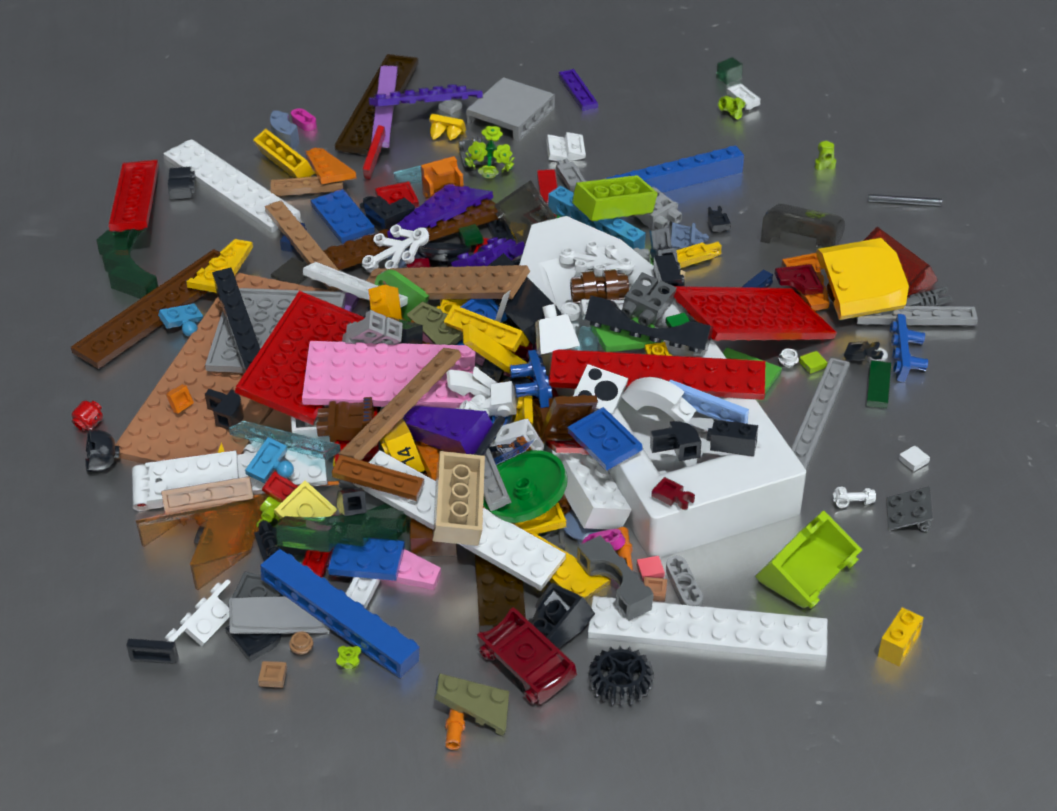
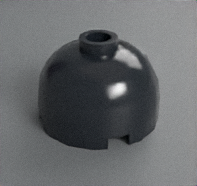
M89 429L86 440V471L99 472L109 469L113 465L114 458H119V446L115 445L114 438L108 432Z

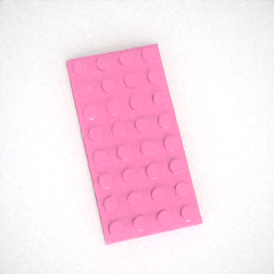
M310 341L302 402L303 405H329V401H336V404L342 401L360 403L363 402L364 397H372L373 406L385 407L443 348L459 349L461 353V358L449 370H459L472 374L475 367V351L466 345L404 343L389 345L385 343L372 344L363 342L345 344V342ZM445 373L430 388V391L419 399L415 406L456 409L460 407L463 401H471L474 395L469 392L462 396L457 392H453L448 388L447 373Z

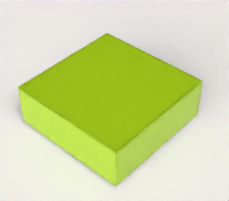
M817 351L799 357V363L809 374L825 369L828 364Z

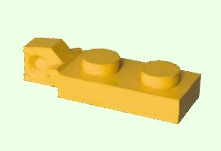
M702 242L676 250L680 268L721 255V244L715 242L707 245Z

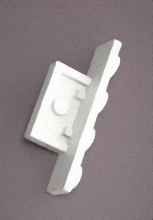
M228 579L223 584L218 582L211 589L210 593L212 595L207 600L203 597L195 606L197 611L193 615L188 613L179 622L182 626L178 630L173 628L164 639L175 642L186 632L202 647L229 619V607L218 596L231 582Z

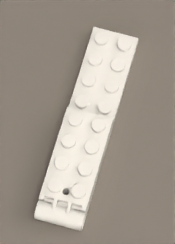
M323 443L287 448V452L280 462H291L294 466V473L286 479L297 486L303 481H307L312 487L328 485ZM236 451L149 462L145 463V465L134 466L132 468L133 509L136 511H147L149 509L163 508L164 504L161 493L163 490L247 477L245 469L257 452L237 455ZM251 477L253 495L265 493L262 491V487L265 484Z

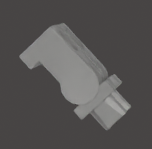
M655 187L652 188L658 194L653 212L645 213L644 215H630L631 218L635 216L639 218L644 225L649 226L650 230L668 228L670 221L678 224L682 220V213L677 210L678 203L672 201Z
M370 310L366 312V317L363 320L347 325L342 342H345V344L363 342L395 345L401 342L403 323L389 317L386 318V316Z

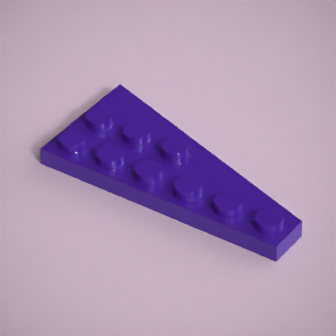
M448 84L445 88L443 86H434L430 90L429 88H419L417 92L415 90H404L402 94L400 92H390V95L387 96L384 93L375 94V97L369 98V105H399V101L409 104L416 103V101L452 100V97L453 99H468V96L483 98V91L468 89L465 85Z
M447 184L395 225H400L402 229L410 231L418 228H432L441 219L446 221L465 212L468 206H478L481 204V200L485 198L487 200L492 199L493 191ZM390 230L387 232L389 239L401 241L408 239L402 236L395 238Z

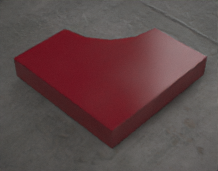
M812 264L775 268L774 274L780 286L795 287L804 295L823 293L824 287Z

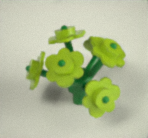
M487 126L486 129L482 130V135L485 136L486 140H490L487 145L483 142H473V145L468 148L471 157L466 152L464 160L469 168L472 167L476 170L473 162L476 160L482 162L484 156L488 157L487 166L479 168L478 173L482 174L481 176L485 178H495L499 172L496 170V167L491 166V159L494 157L497 163L502 162L505 165L501 170L503 173L505 170L508 172L513 169L515 157H512L510 160L509 157L512 156V151H510L508 144L498 145L497 148L494 145L493 141H499V138L502 137L500 128L497 126Z

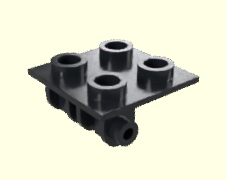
M263 520L259 523V531L254 532L263 561H266L279 549L287 554H291L293 557L306 554L307 552L305 541L287 524L272 527L270 522Z

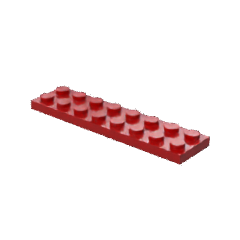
M158 160L122 163L109 220L110 231L123 232L128 229L142 230L148 228L159 168Z

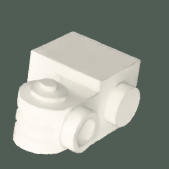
M512 381L491 384V396L488 399L478 394L471 400L481 411H486L488 416L507 417L517 414L516 393Z

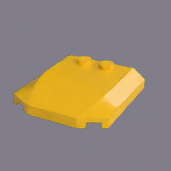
M882 238L817 249L816 255L820 267L825 269L835 297L833 304L839 320L903 309L906 306L909 289L908 282L897 253Z

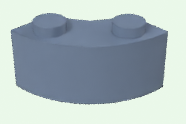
M272 111L270 115L272 134L295 150L299 144L297 125L290 123L289 113Z

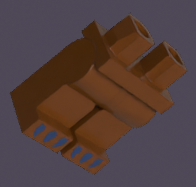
M364 397L363 402L360 403L342 401L336 404V401H329V408H319L318 422L316 424L318 437L329 436L330 442H337V439L342 441L352 440L374 418L372 397Z

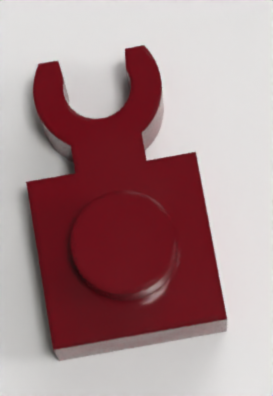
M663 477L652 489V497L670 506L675 502L683 510H688L689 502L687 501L695 502V495L692 492H683L684 486L666 477Z

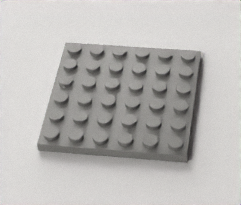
M239 288L260 349L299 290ZM302 291L344 309L345 292ZM222 311L206 360V371L244 373L229 326Z

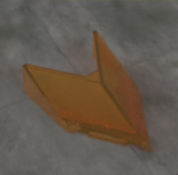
M266 493L254 495L253 499L169 512L137 520L136 524L143 547H146L179 523L185 526L187 520H196L199 526L207 521L190 562L195 589L200 590L251 553L252 543L255 538L254 532L259 531L256 523L262 519L261 514L263 512L260 511V507L269 495Z

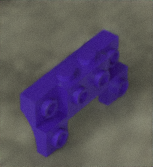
M498 237L487 240V244L481 247L482 250L471 255L468 252L462 253L451 264L452 267L488 266L503 253L510 260H513L523 254L525 245L523 241L516 243L512 239L506 240V238L498 239Z

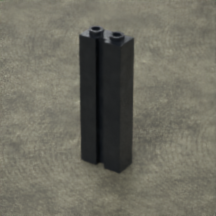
M503 253L488 266H513L515 264ZM526 277L513 299L507 300L504 313L519 330L524 332L527 339L534 344L536 342L535 323L538 320L545 319L542 307L553 305L554 303ZM492 299L500 307L502 299ZM555 305L557 316L562 315Z

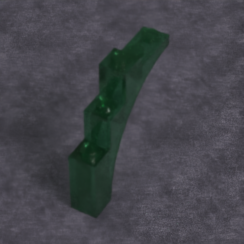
M146 228L142 230L128 229L123 232L107 230L96 241L99 254L102 255L105 271L109 272L111 288L141 299L159 287L157 277L143 270L130 257L133 244Z
M385 503L366 510L367 513L348 516H285L276 525L277 546L330 552L338 543L364 546L371 538L397 541L406 531L407 522L405 519L408 515L404 514V511H399Z

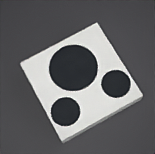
M588 364L573 396L596 395L598 404L594 411L604 407L613 415L628 383V378Z

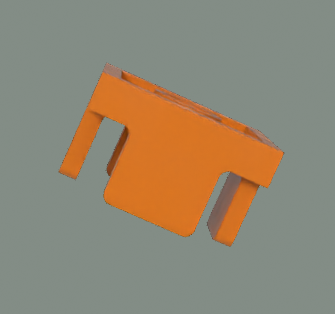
M455 156L421 165L422 188L425 198H431L447 184H454L459 187L464 186L463 174L457 167Z

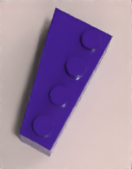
M413 406L402 418L413 440L447 452L471 455L476 452L493 425L487 412L480 410Z

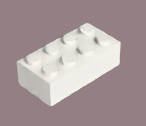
M559 453L557 457L562 461L568 475V483L564 494L583 528L617 529L623 527L632 509L608 470L606 471L591 455Z

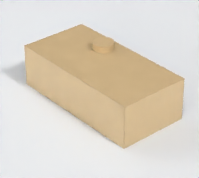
M440 451L436 472L433 541L479 546L483 527L485 456Z

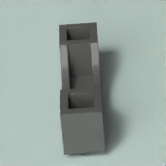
M600 535L578 545L577 562L589 576H607L619 584L620 587L616 590V607L628 621L652 610L654 595L651 588L645 586L638 574L628 567L625 559L614 551L613 546L609 542H606Z

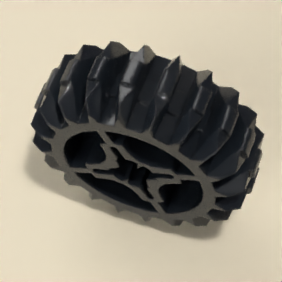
M620 645L615 650L610 646L608 652L602 650L600 655H595L593 662L589 666L588 679L591 690H594L596 697L601 696L603 702L610 700L611 705L619 702L622 707L624 702H628L631 706L634 700L641 702L642 696H647L653 686L654 672L651 662L647 661L646 655H640L639 649L633 652L630 646L627 649H622ZM608 671V675L604 677L603 674ZM638 674L639 678L634 680V676Z

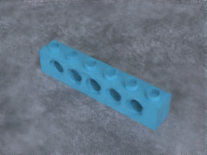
M562 186L548 194L549 211L561 217L568 216L625 242L632 249H645L646 233L618 217L591 221L572 203L574 193Z

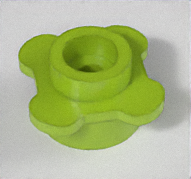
M341 646L338 648L339 657L336 659L337 665L351 669L360 663L358 657L361 653L360 647Z

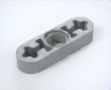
M681 556L668 558L666 573L681 605L702 607L703 595L687 561ZM680 581H687L690 585L683 587L678 583Z

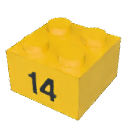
M401 419L391 428L390 432L379 440L387 455L418 472L425 471L412 435L404 419Z

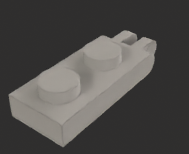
M564 159L563 162L561 160L557 161L556 170L569 191H575L576 183L586 182L574 162H569L568 159Z

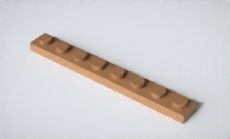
M282 200L265 206V212L308 265L318 262L338 270ZM323 283L326 286V288L328 290H331L332 292L341 290L333 286H327L326 283Z
M443 348L341 450L339 456L343 455L362 460L378 444V441L390 432L391 428L417 404L419 399L429 392L430 388L461 358L459 349Z

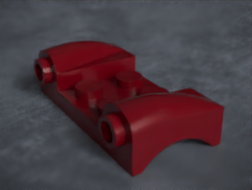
M514 607L509 610L506 617L496 627L477 634L480 646L478 650L482 657L486 660L490 658L492 661H495L497 658L524 684V696L531 704H543L577 676L575 664Z

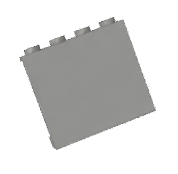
M503 77L483 94V98L477 99L467 108V124L472 123L478 118L513 130V140L520 141L555 108L554 94Z

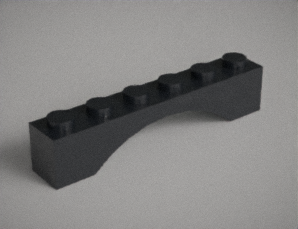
M591 295L584 319L590 321L589 325L601 328L602 324L608 325L611 331L621 333L622 329L630 331V336L641 338L642 334L650 336V341L661 343L662 340L670 341L669 346L677 348L686 345L690 347L689 351L700 354L702 350L708 351L714 326L695 321H689L671 328L647 327L629 318L614 301Z

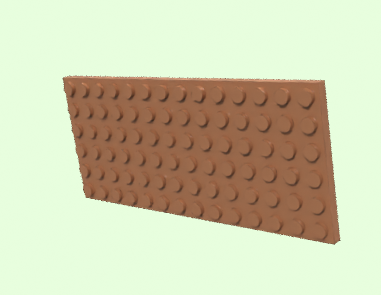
M236 273L235 275L239 288L332 292L331 290L243 273ZM219 297L214 301L197 326L198 329L189 337L115 444L119 446V458L145 464L218 453L221 442L225 452L236 451L237 455L244 453L243 449L246 445L251 444L246 437L247 434L250 432L255 433L272 412L273 408L240 395L244 417L240 425L233 432L216 426L213 411L207 409L205 393L208 389L228 394L231 389L235 391L236 385L244 375V373L206 371L205 368L223 311ZM183 384L187 386L194 404L177 414L173 412L166 394L173 388Z

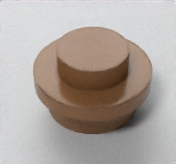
M297 632L291 637L289 642L290 649L296 654H305L313 648V639L306 632Z

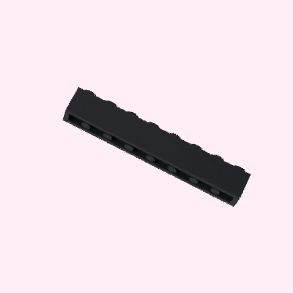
M230 267L214 271L212 274L215 289L245 373L260 351V346L233 270Z

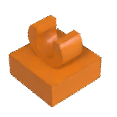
M182 384L177 388H173L166 394L174 413L178 414L194 404L186 385Z

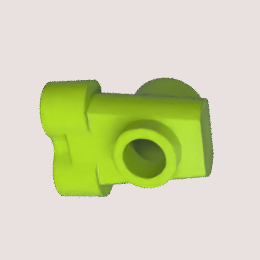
M729 96L719 99L718 107L720 110L728 111L731 113V117L735 119L742 117V108L745 106L743 99Z
M822 141L818 145L819 156L815 160L814 168L816 170H823L825 168L835 169L834 144L829 141Z
M271 496L260 507V511L263 513L261 514L262 519L256 523L257 528L263 520L270 522L271 525L275 519L280 520L274 514V510L281 503Z

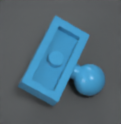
M195 304L161 309L158 314L166 328L182 326V332L188 337L198 329L196 323L201 322L203 319L202 313Z
M268 437L245 469L246 475L264 484L274 469L277 470L281 477L288 478L294 473L293 464L289 461L280 462L287 452V446Z

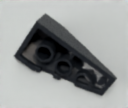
M551 583L538 599L535 605L537 610L534 617L529 618L528 621L557 648H560L583 630L595 615V612L584 597Z

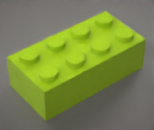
M638 175L578 182L575 186L572 203L591 221H599L601 219H614L616 217L652 213L658 193Z

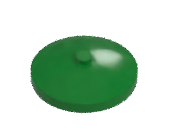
M541 450L522 452L496 465L511 503L490 511L486 499L483 497V505L493 515L509 523L524 522L539 517L555 506L563 496L568 483L566 469L562 461L550 452Z

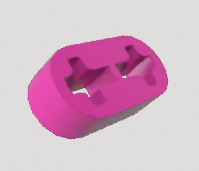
M299 108L291 112L292 122L305 131L316 129V118L306 110Z
M610 529L590 534L582 542L583 544L601 535L616 551L625 544V538L619 529Z

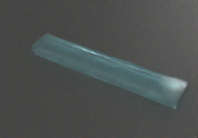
M242 421L229 428L230 435L259 443H264L269 437L286 445L287 450L325 460L341 452L340 444L247 421Z

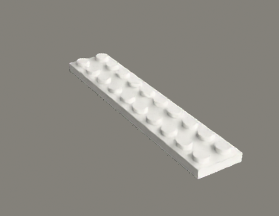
M188 140L163 153L164 159L175 167L191 166L192 171L196 173L197 182L271 233L279 230L265 212V206L282 199L194 140ZM282 200L296 219H299L300 211Z
M379 451L369 463L424 478V486L417 501L355 483L354 485L358 488L361 487L367 493L433 529L436 481ZM483 508V527L479 546L459 544L540 591L566 559V553L512 523L501 520L485 508Z
M593 596L592 610L595 612V615L589 623L588 638L826 661V618L653 602L652 610L628 621L616 607V598Z

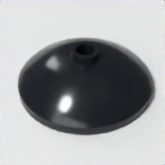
M426 243L423 246H419L417 253L424 258H429L431 261H436L437 265L446 266L448 259L455 258L466 252L469 254L471 246L459 243Z

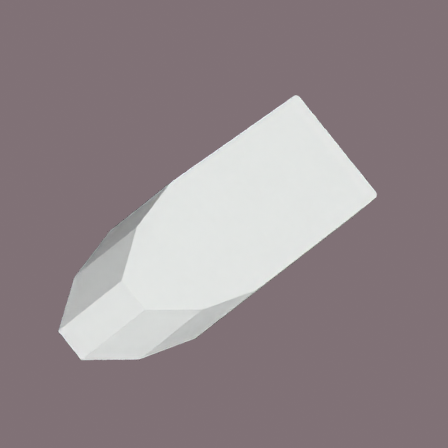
M568 216L532 224L519 264L528 266L530 273L527 277L557 306L559 311L562 304L572 302L570 279L576 277L575 262L572 264L560 262V252L564 247L573 248L575 253L594 256L586 251V243L588 241H596L598 249L608 259H613L605 254V246L608 244L616 245L618 254L622 257L630 258L635 263L632 272L627 274L629 290L641 272L655 278L654 266L625 242ZM643 280L642 285L649 286L651 283ZM674 298V302L665 309L654 326L655 328H669L665 323L666 317L684 312L690 321H697ZM580 308V317L570 321L580 346L567 350L605 352L590 329V321L582 319ZM712 338L710 339L708 351L702 350L701 354L689 351V346L682 345L681 348L669 346L670 341H663L666 343L669 355L672 354V356L726 359ZM642 348L617 351L616 353L645 354V350ZM552 353L541 355L548 377H550ZM556 388L559 396H573L576 389ZM622 397L620 398L613 416L642 443L643 450L612 467L608 472L632 509L626 521L648 557H665L795 517L801 513L806 469L756 399L718 397L749 409L748 424L758 425V440L754 456L710 451L707 431L708 428H712L715 418L695 412L687 424L696 429L702 441L701 457L679 461L674 450L652 453L650 449L651 431L669 428V422L675 420L660 408L643 406L636 410ZM663 477H666L684 486L683 492H692L695 495V502L687 501L689 502L688 510H683L675 502L670 506L652 497V489Z

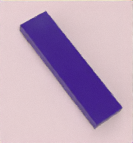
M574 69L559 72L560 80L582 111L598 108V102Z

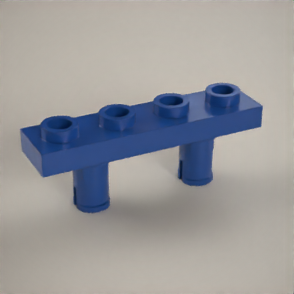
M897 314L895 321H892L890 325V332L892 333L891 345L894 346L892 358L895 359L893 371L896 372L897 381L905 382L910 369L925 372L928 367V359L914 357L909 353V343L923 345L925 332L908 330L906 315Z
M537 350L528 351V363L510 365L511 379L530 376L533 380L532 383L515 384L516 398L535 395L538 397L541 408L549 407L552 389L551 385L549 386V379L546 376L543 359L538 357Z

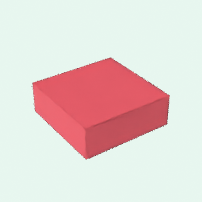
M659 556L637 559V567L642 581H644V577H665Z

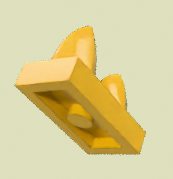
M431 114L429 119L431 123L430 134L433 140L441 136L444 131L447 132L450 141L460 134L465 135L466 126L464 120Z

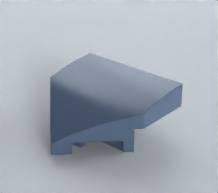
M672 223L671 244L672 247H676V250L702 242L705 243L709 240V236L706 233L702 234L696 229L695 223H692L691 227Z

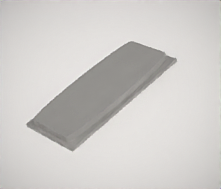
M287 597L229 598L230 634L297 633L300 631L306 633H329V627Z

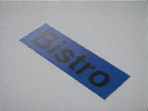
M536 439L494 458L495 464L497 465L525 452Z

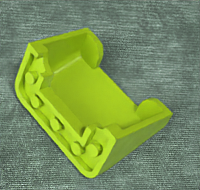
M823 510L754 577L761 584L803 609L807 606L811 609L820 601L818 598L820 591L845 566L850 569L859 560L856 556L862 549Z

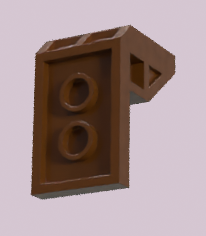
M559 396L549 399V407L544 408L540 407L538 399H532V425L541 441L575 440L568 433V426L594 412L598 404L597 396Z

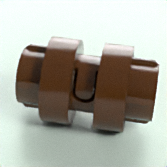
M616 269L603 270L600 277H595L594 271L581 272L580 277L570 279L571 300L576 304H580L581 299H590V295L608 300H624L625 295L629 292L627 274H617Z

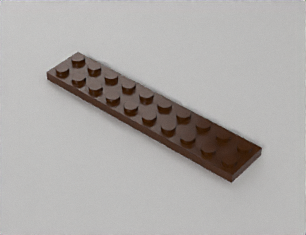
M485 198L481 200L480 205L468 206L465 212L446 221L441 219L436 222V226L432 228L426 227L425 229L429 232V241L459 232V228L473 224L478 226L505 217L504 209L491 199L487 200ZM384 229L379 231V233H382L385 236V238H388L387 232L389 230ZM377 234L365 235L355 241H346L339 246H330L323 250V252L337 269L341 270L362 263L363 258L367 255L375 256L391 247L377 246L374 242V236Z
M213 249L72 345V353L96 368H101L162 325L163 322L158 316L161 309L192 304L209 292L187 288L186 281L190 278L194 279L201 268L205 269L209 266L211 259L220 256V252Z

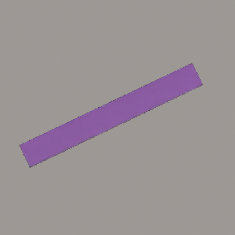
M381 66L377 94L384 93L387 96L390 95V92H395L397 66ZM394 105L376 106L372 141L377 126H385L386 136L382 148H388L390 145Z

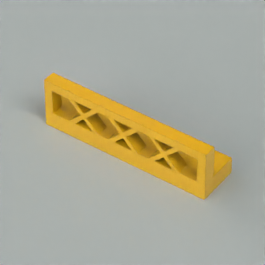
M456 305L451 307L444 320L446 326L462 332L463 325L470 323L513 352H516L519 345L527 347L529 343L523 331Z

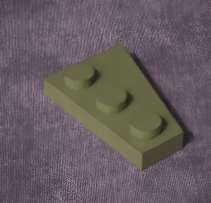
M421 302L407 314L413 323L423 325V333L435 345H455L463 339L462 331L445 325L444 320L448 314L442 312L441 309Z
M439 673L434 699L459 713L466 712L476 718L475 722L481 725L485 723L496 729L495 733L503 737L506 732L509 691Z

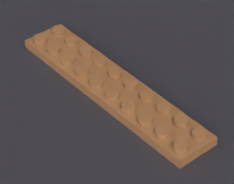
M527 265L377 268L371 272L366 281L375 284V279L385 270H395L423 289L429 295V299H502L503 295L510 291L508 299H513L530 273Z

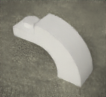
M644 377L637 379L628 386L621 396L636 410L643 406H654L666 412L675 421L688 423L696 412V409L681 397L684 393L681 388L659 378Z

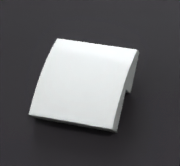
M566 132L565 137L547 135L548 160L563 161L568 159L569 161L585 158L583 135Z

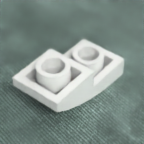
M448 370L446 372L448 388L453 392H457L462 396L471 392L474 396L478 394L483 395L485 399L491 396L490 388L474 378L472 373L459 370Z

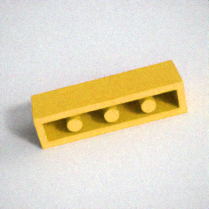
M266 128L253 139L260 152L291 177L304 178L311 177L314 174L313 169L304 157Z

